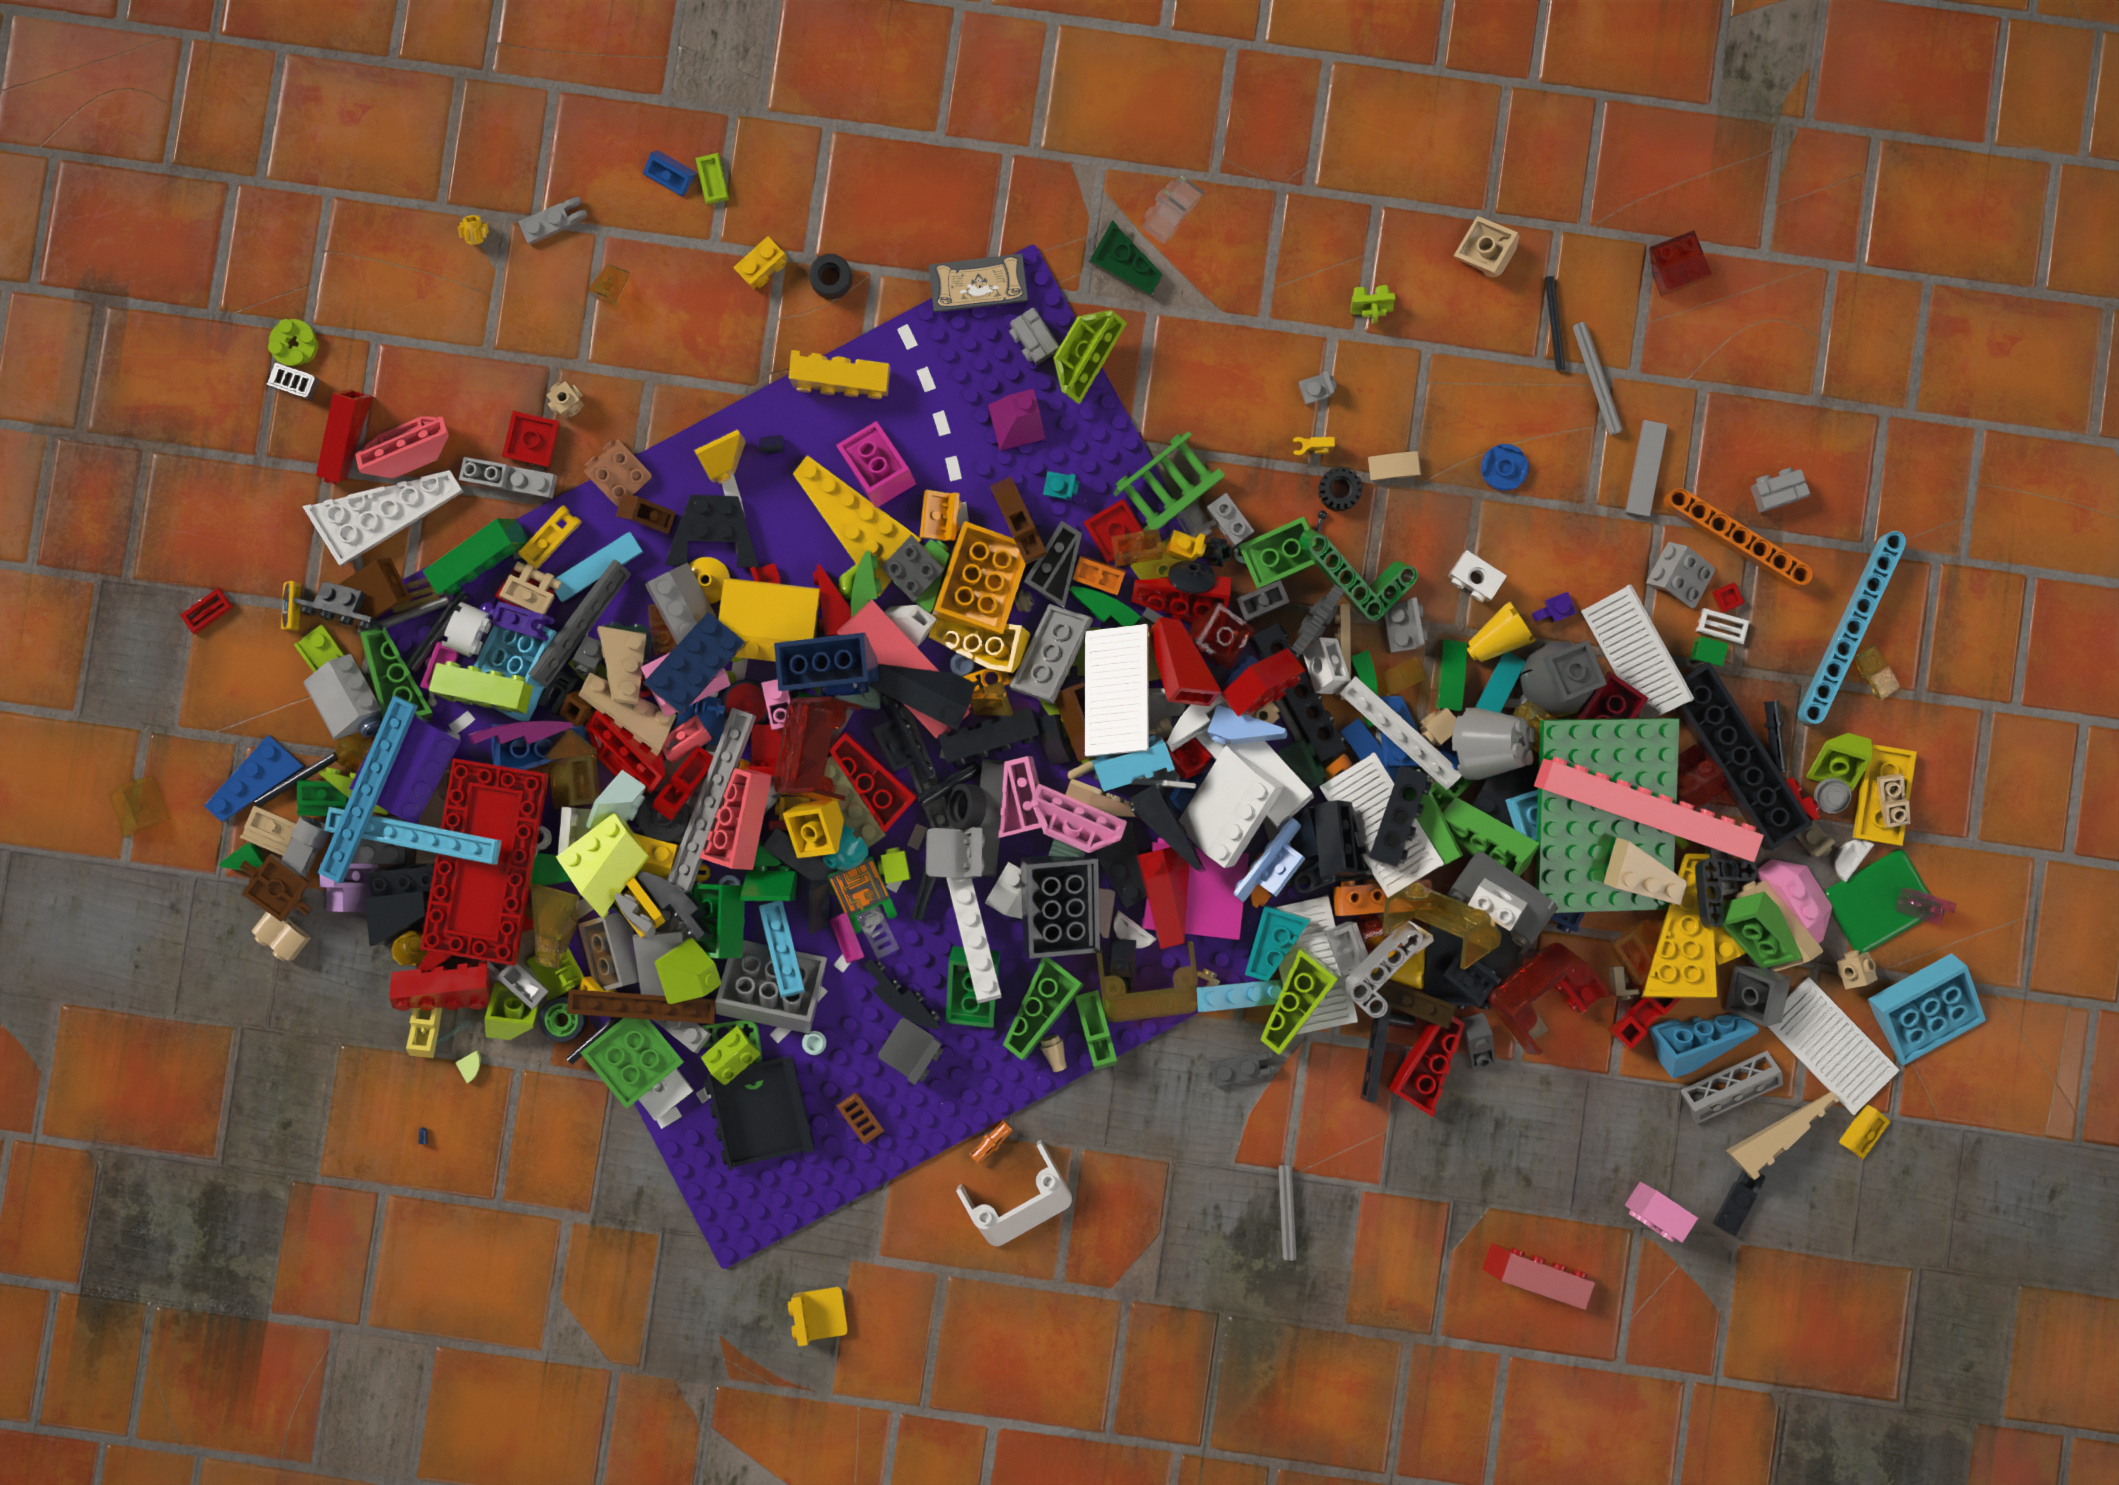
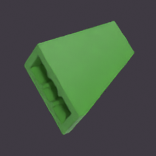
M930 539L924 548L945 569L943 571L944 574L940 578H936L914 602L932 615L950 556L947 553L949 548L940 540L935 543Z

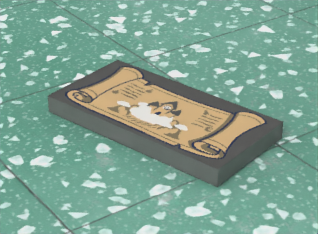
M1022 253L928 265L934 313L1028 302Z

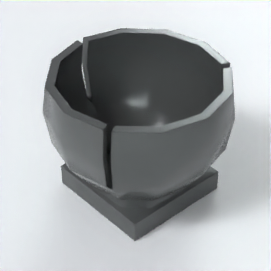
M1588 640L1579 644L1565 641L1542 645L1528 656L1521 672L1522 676L1520 677L1523 695L1536 711L1552 718L1577 715L1585 708L1596 689L1607 685Z

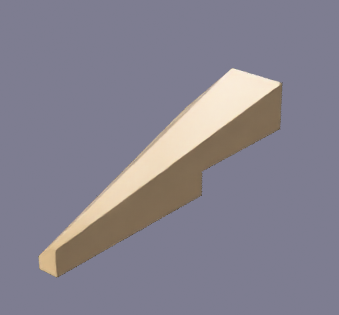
M1829 1092L1725 1151L1737 1166L1741 1167L1750 1178L1756 1180L1760 1176L1758 1173L1760 1169L1765 1165L1771 1166L1775 1162L1774 1158L1783 1151L1788 1150L1811 1128L1809 1123L1817 1116L1821 1118L1826 1114L1825 1110L1834 1103H1837L1839 1099L1833 1092Z

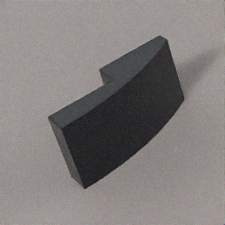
M1054 714L1037 718L1042 745L1052 766L1073 762L1070 738H1064L1061 715Z

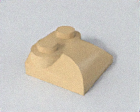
M1477 216L1455 252L1454 258L1481 270L1488 277H1497L1502 274L1515 253L1520 236L1516 231Z

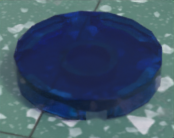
M869 683L820 687L821 696H847L868 693Z

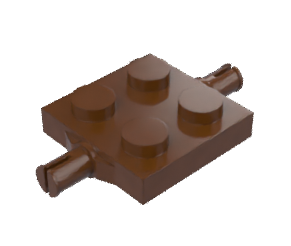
M273 854L268 855L264 863L258 868L246 860L240 865L239 869L251 876L249 884L242 895L280 922L284 921L291 910L295 908L306 916L312 911L313 907L302 901L303 893L311 881Z

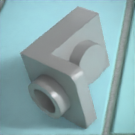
M1328 371L1298 382L1305 406L1332 397L1335 393L1334 389L1337 388L1333 375L1329 376Z

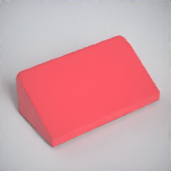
M695 715L668 733L661 750L672 764L693 751L697 746L702 747L711 741L712 737L699 717ZM671 740L680 742L679 744L668 750Z

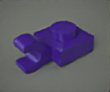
M1568 592L1545 600V608L1531 613L1534 622L1550 616L1552 623L1577 614Z

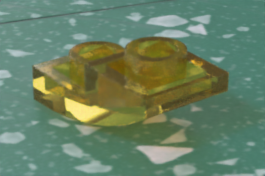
M1875 645L1869 646L1854 657L1861 676L1868 678L1877 699L1883 700L1900 688L1889 664Z

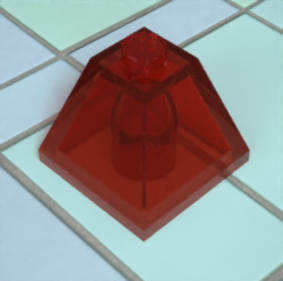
M1216 603L1193 623L1188 634L1201 656L1228 669H1232L1254 628L1222 604Z

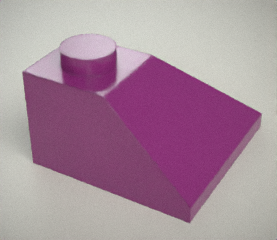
M1034 389L1008 395L988 405L1000 451L1046 439Z

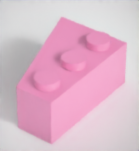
M1033 756L1006 761L1004 764L999 838L1041 828L1031 804L1039 784Z

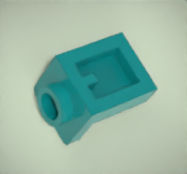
M1047 471L1043 496L1071 501L1072 495H1077L1079 481H1075L1076 474L1065 475Z

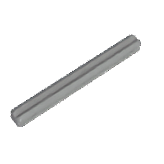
M1585 322L1577 323L1573 326V330L1610 435L1620 433L1622 426L1587 324Z

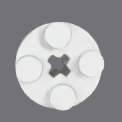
M461 602L458 606L462 607L460 612L454 611L444 636L448 637L447 642L442 641V646L471 657L472 654H479L483 646V642L480 641L483 632H489L492 620L488 619L489 613Z

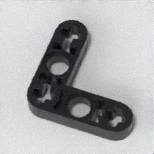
M1707 858L1696 863L1695 876L1699 918L1705 928L1720 927L1724 923L1725 916L1721 882L1746 883L1754 881L1758 875L1757 866L1754 862L1740 859ZM1724 865H1727L1730 870L1729 877L1723 871ZM1739 870H1746L1747 873H1739ZM1708 887L1713 892L1712 900L1708 898L1706 893Z

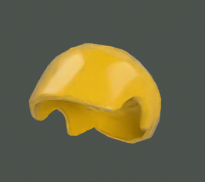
M407 930L396 937L391 952L393 959L399 965L417 966L421 964L428 953L426 950H420L423 933L418 930Z

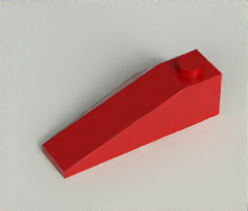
M1216 576L1213 588L1201 594L1182 592L1176 589L1169 582L1168 578L1135 580L1132 602L1146 608L1148 607L1156 612L1164 611L1169 613L1173 619L1186 620L1198 629L1223 632L1230 598L1231 578Z

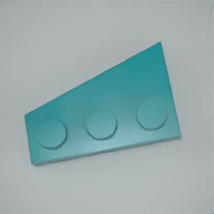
M1265 905L1245 975L1268 982L1311 919Z

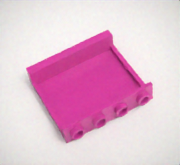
M1158 838L1157 843H1151V846H1153L1152 851L1171 847L1162 838ZM1191 842L1206 871L1198 872L1189 864L1185 934L1239 940L1244 902L1239 900L1233 893L1237 883L1247 876L1249 853H1242L1235 866L1224 868L1207 856L1200 848L1196 847L1194 842ZM1146 898L1142 928L1155 930L1150 906Z

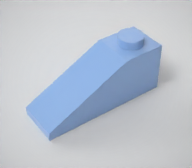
M1217 705L1207 731L1209 737H1212L1211 741L1220 745H1225V743L1233 745L1286 739L1287 736L1285 728L1245 714L1238 717L1233 710Z

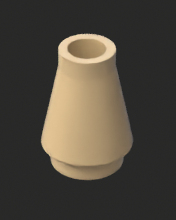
M1058 1034L1041 1039L1042 1045L1040 1048L1050 1063L1053 1072L1067 1068L1063 1039H1060Z

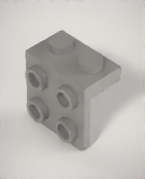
M1668 542L1651 571L1646 584L1652 588L1668 591L1687 607L1694 608L1712 578L1715 568L1688 546Z
M973 827L965 830L928 829L926 840V874L929 877L976 878L982 876L984 870L982 848L985 844L982 828Z

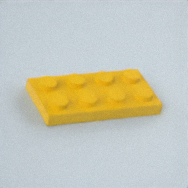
M1872 744V760L1861 778L1852 838L1903 846L1906 825L1885 827L1878 794L1877 777L1902 774L1904 776L1905 799L1909 801L1916 751Z

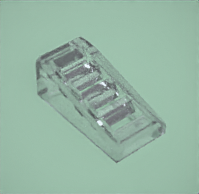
M879 905L857 915L878 959L900 949ZM872 916H878L879 919L869 924L865 921ZM880 923L882 924L883 928L871 933L870 928ZM886 932V937L875 942L873 937ZM890 940L892 945L879 950V945Z

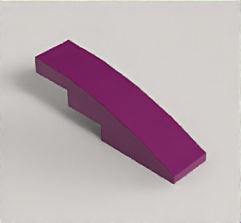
M525 721L493 726L468 735L473 744L494 736L498 744H503L521 736L524 744H530L572 728L573 725L572 722Z

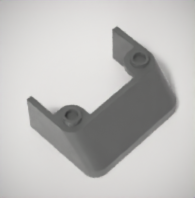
M1477 851L1444 900L1449 902L1453 898L1459 904H1469L1478 886L1486 878L1527 902L1528 904L1511 931L1512 940L1517 945L1524 947L1520 953L1525 955L1558 907L1553 900L1493 858Z

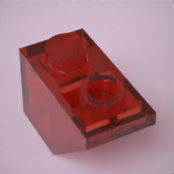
M1361 914L1359 918L1352 919V922L1357 923L1367 952L1374 951L1388 936V928L1376 914Z

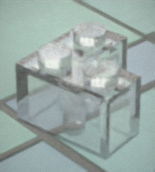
M1183 175L1176 181L1171 180L1166 188H1162L1155 197L1156 205L1154 207L1151 206L1145 213L1144 218L1146 221L1142 228L1165 244L1175 234L1184 218L1194 210L1205 192Z

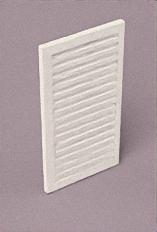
M1627 585L1622 590L1581 611L1616 676L1649 697L1638 714L1639 718H1655L1687 702L1693 701L1692 693L1632 585Z
M1148 625L1086 631L1085 756L1149 751Z
M1371 753L1367 758L1321 785L1320 789L1328 802L1334 800L1352 802L1360 829L1356 833L1360 846H1365L1366 853L1363 854L1364 860L1369 868L1372 869L1373 875L1389 898L1436 868L1443 866L1444 862L1417 819H1415L1413 827L1417 828L1412 841L1408 840L1405 850L1409 851L1405 864L1400 863L1399 868L1369 858L1394 786V782L1377 755ZM1400 811L1395 816L1398 824H1405L1409 818L1406 811ZM1391 834L1387 842L1390 847H1397L1401 839L1398 834Z
M1325 895L1274 907L1311 919L1279 965L1283 987L1294 964L1296 955L1302 947L1341 976L1324 932L1336 927L1329 896ZM1347 975L1341 976L1298 1034L1358 1022L1353 999L1344 989V981L1348 977Z
M1807 977L1787 996L1782 1022L1767 1026L1830 1092H1833L1838 1097L1839 1101L1852 1115H1856L1900 1071L1810 977Z

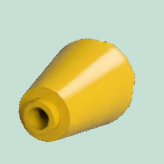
M1508 602L1468 642L1470 647L1467 648V651L1474 661L1479 659L1480 662L1532 644L1536 639L1512 603Z
M1376 947L1367 948L1368 955H1370ZM1426 947L1417 954L1414 953L1388 980L1415 989H1422L1424 984ZM1396 950L1391 951L1388 955V958L1392 957L1395 954ZM1379 968L1373 969L1371 974H1375Z

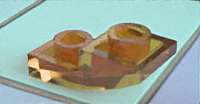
M648 605L653 653L655 656L668 654L677 644L656 605Z

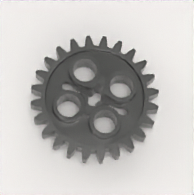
M1334 585L1326 597L1322 596L1318 603L1313 605L1309 611L1313 616L1306 615L1302 621V626L1297 633L1299 637L1293 644L1292 650L1301 655L1309 643L1313 644L1317 637L1322 635L1326 629L1323 623L1329 625L1335 616L1333 614L1337 610V602L1344 593L1343 589Z

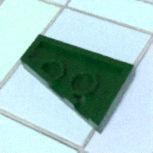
M1112 220L1089 263L1151 297L1163 274L1139 251L1131 239Z

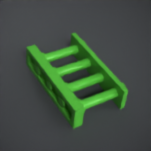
M1187 432L1185 435L1181 433L1176 435L1170 441L1171 446L1133 476L1128 478L1126 475L1116 483L1117 488L1113 494L1118 496L1124 491L1146 517L1148 525L1143 531L1148 537L1153 535L1225 476L1220 468L1215 472L1208 471L1185 442L1192 436L1190 432ZM1177 448L1200 475L1201 483L1196 487L1188 483L1167 457ZM1158 463H1161L1183 490L1182 494L1184 496L1178 501L1170 497L1149 471ZM1143 477L1165 504L1164 508L1166 510L1162 514L1154 513L1132 486L1139 478Z

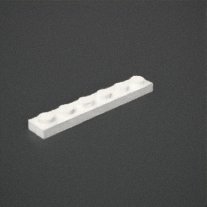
M1356 676L1340 692L1347 701L1446 790L1462 776L1458 770L1453 769L1452 763Z
M946 877L977 1003L1001 998L972 878Z

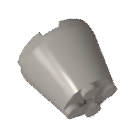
M1477 707L1466 708L1464 714L1457 717L1453 729L1452 748L1453 751L1458 753L1460 762L1457 767L1458 771L1468 780H1480L1531 765L1533 763V742H1535L1537 736L1535 728H1530L1528 722L1520 717Z

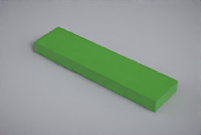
M1408 788L1403 793L1407 801H1412L1416 798V790L1413 788ZM1431 791L1428 795L1424 794L1421 804H1424V809L1421 817H1416L1444 862L1443 866L1462 857L1463 854Z

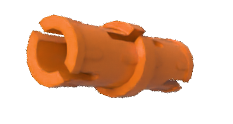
M1002 1120L989 1135L986 1134L983 1137L984 1140L969 1155L981 1165L994 1150L997 1151L1000 1148L999 1145L1014 1130L1007 1122Z

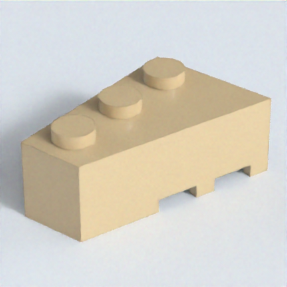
M1616 837L1604 884L1681 905L1687 881L1630 841Z

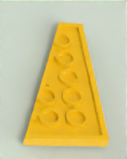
M1685 854L1683 856L1678 876L1687 881L1681 905L1669 903L1642 995L1644 998L1717 997L1714 928L1707 929L1700 922L1695 876L1696 863L1710 858V854ZM1708 887L1706 893L1708 898L1712 900V890Z

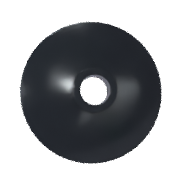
M1185 560L1177 562L1170 567L1168 572L1169 582L1176 589L1189 594L1205 593L1213 588L1216 581L1213 570L1198 561Z

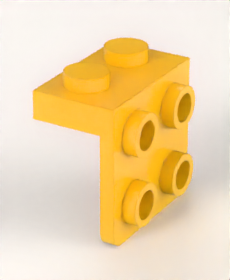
M840 1287L794 1293L791 1301H788L789 1315L794 1316L795 1325L791 1327L793 1340H797L798 1347L808 1345L810 1340L842 1336L848 1332L843 1293Z

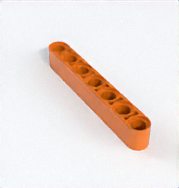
M1677 488L1665 496L1664 506L1669 512L1791 587H1800L1811 581L1812 570L1808 565L1689 491ZM1673 495H1678L1681 498V506L1673 503ZM1694 507L1701 510V518H1696L1693 515L1692 510ZM1714 520L1721 522V531L1714 529ZM1734 532H1737L1741 535V544L1736 543L1734 541ZM1754 545L1761 547V556H1757L1754 553ZM1775 557L1782 561L1781 569L1774 565ZM1795 570H1799L1802 573L1803 578L1801 582L1795 579Z

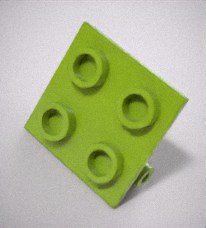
M564 938L555 944L545 947V950L527 960L535 976L549 990L546 994L548 1001L578 986L584 978Z

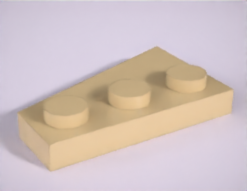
M599 626L597 630L601 639L603 658H605L612 701L637 705L646 634Z

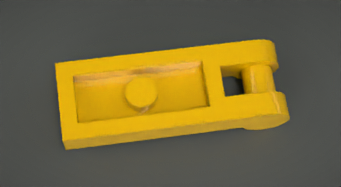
M564 505L550 517L518 552L527 563L535 567V570H538L582 522L577 516L573 517L569 513L570 510ZM560 520L567 523L563 529L557 525Z

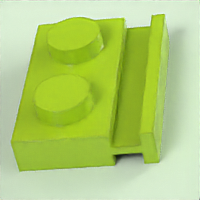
M322 624L303 637L301 641L294 644L313 672H316L327 661L346 655L325 625Z

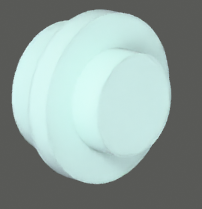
M811 1031L810 1034L807 1033L804 1036L802 1046L808 1054L818 1055L826 1048V1038L819 1031Z

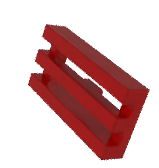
M218 587L181 613L180 616L190 631L196 635L232 610L234 606L229 602L228 597L224 595L223 590ZM219 596L220 599L189 620V616ZM222 604L225 605V606H223L222 608H220L218 611H216L215 613H213V614L210 615L208 618H206L205 620H203L201 623H199L198 625H196V626L194 627V624H196L198 621H200L201 619H203L204 617H206L208 614H210L211 612H213L215 609H217L218 607H220Z

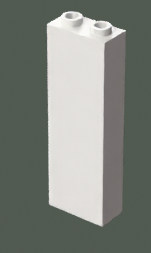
M1227 703V706L1225 707L1232 710V708ZM1208 729L1195 737L1215 761L1224 747L1228 745L1285 786L1266 815L1277 829L1314 798L1311 790L1265 741L1233 745L1225 743V745H1220L1211 741L1212 737H1209Z

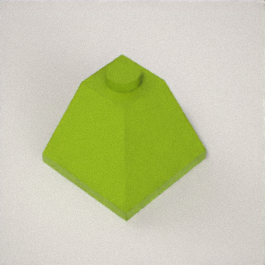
M1846 733L1826 741L1810 768L1807 778L1819 782L1827 778H1838L1844 781L1849 786L1850 791L1853 792L1872 760L1871 739Z
M693 938L687 939L654 961L668 1004L703 997L721 985L716 964Z
M495 982L485 1016L486 1037L511 1040L532 1029L539 1003L534 1009H531L503 983Z

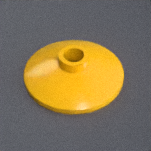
M702 557L691 562L689 566L709 604L720 601L724 578H730L726 566L719 560L711 557ZM705 575L709 576L707 584L701 582V578Z

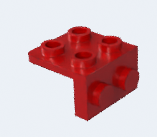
M771 724L753 725L751 730L752 763L748 766V770L779 777V780L784 781L793 780V777H797L800 772L799 726L792 725L772 730Z

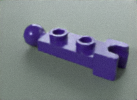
M499 601L497 606L492 602H485L479 608V610L489 613L488 619L492 620V625L543 641L549 639V636L543 633L544 625L553 624L555 621L549 616Z

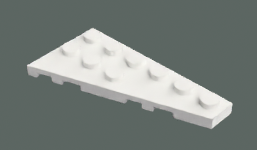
M448 470L424 476L421 479L409 482L403 481L397 483V485L383 486L350 494L347 497L335 500L330 499L323 501V503L302 507L339 566L343 567L464 491L452 472Z

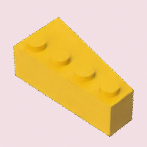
M791 350L789 380L799 392L810 393L811 389L821 390L820 393L834 395L836 391L844 392V395L849 397H858V394H868V398L882 399V396H888L889 363L857 359L854 364L845 357L836 356L832 360H827V357L821 356L822 354L811 353L808 357L800 356V351Z

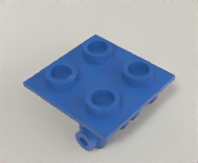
M706 697L690 705L682 715L678 713L676 728L697 715L712 737V740L706 744L718 746L725 726L724 714L726 707L721 705L722 698Z

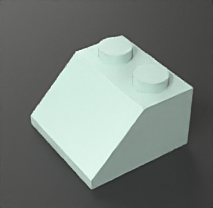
M622 770L594 801L586 827L589 829L595 828L613 813L623 818L626 822L629 819L633 821L637 816L639 806L645 799L643 793L646 786Z

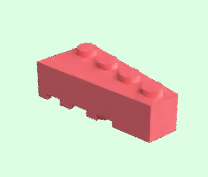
M734 769L723 796L726 801L723 807L717 811L716 818L718 821L714 831L709 832L707 837L709 841L706 850H702L699 858L732 869L753 870L772 775L754 770Z

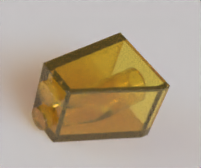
M532 883L531 924L535 962L545 967L559 969L578 925L579 896Z

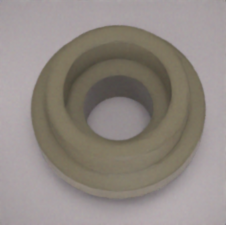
M1021 589L1015 595L1014 600L1020 612H1030L1031 606L1034 605L1030 592Z

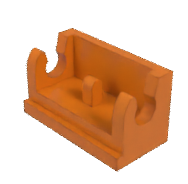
M1081 555L1072 580L1118 595L1126 570Z

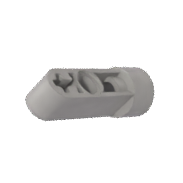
M301 815L291 834L292 839L282 857V862L305 878L319 849L324 847L331 833L324 831L325 823L312 817Z

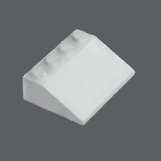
M1226 745L1179 821L1185 827L1188 837L1207 856L1224 868L1235 866L1285 786Z

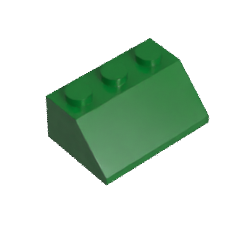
M694 884L692 887V895L707 910L701 919L714 935L708 942L695 940V942L710 958H742L745 923V901H741L743 885Z

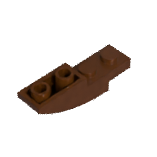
M1010 476L991 485L992 493L1025 564L1048 555L1012 477Z

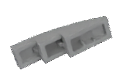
M519 959L515 966L487 961L489 969L497 975V978L531 1009H534L549 992Z

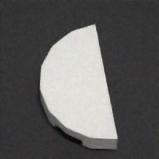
M1852 840L1844 843L1838 849L1834 859V867L1838 877L1847 882L1874 844L1867 840Z
M1118 910L1114 918V930L1118 939L1136 940V948L1150 946L1156 940L1151 934Z

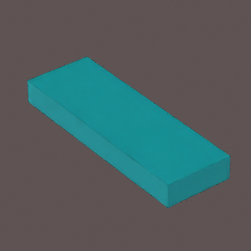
M1510 652L1502 654L1475 708L1500 713L1526 661Z

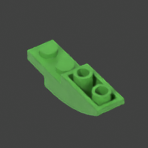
M871 550L865 551L855 575L851 598V617L861 610L869 600L877 599L878 593L882 592L880 578L876 579L874 569H878L877 555H872Z

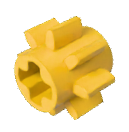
M477 215L464 217L463 222H460L458 227L459 238L465 237L466 243L471 245L482 243L484 238H487V233H489L487 222H482L481 218Z

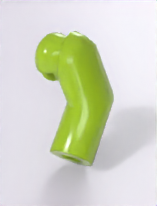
M854 565L839 578L838 591L846 600L852 598V587L858 569L857 565Z

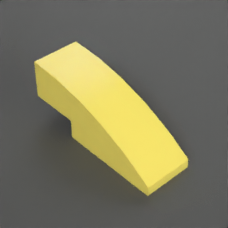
M413 1008L410 1018L411 1029L406 1046L409 1056L434 1057L442 1008H435L433 1010Z

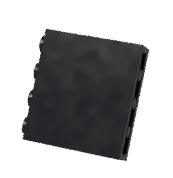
M1428 915L1427 932L1433 935L1434 942L1426 947L1424 994L1456 1005L1458 1009L1476 1006L1440 978L1454 956L1465 951L1476 956L1478 962L1483 966L1493 969L1497 977L1501 979L1500 983L1492 989L1484 1003L1477 1008L1490 1009L1491 1007H1501L1505 1010H1514L1515 1007L1522 1008L1520 989L1523 954L1520 952L1524 947L1517 945L1512 940L1511 931L1487 917Z
M794 1053L751 1063L726 1085L709 1073L707 1080L704 1081L706 1094H711L713 1104H710L712 1118L717 1119L716 1136L718 1142L722 1141L724 1150L721 1151L723 1164L728 1165L729 1171L733 1170L734 1167L800 1151L807 1153L815 1150L816 1145ZM763 1080L762 1085L757 1089H748L745 1087V1085L751 1084V1086H755L756 1082Z

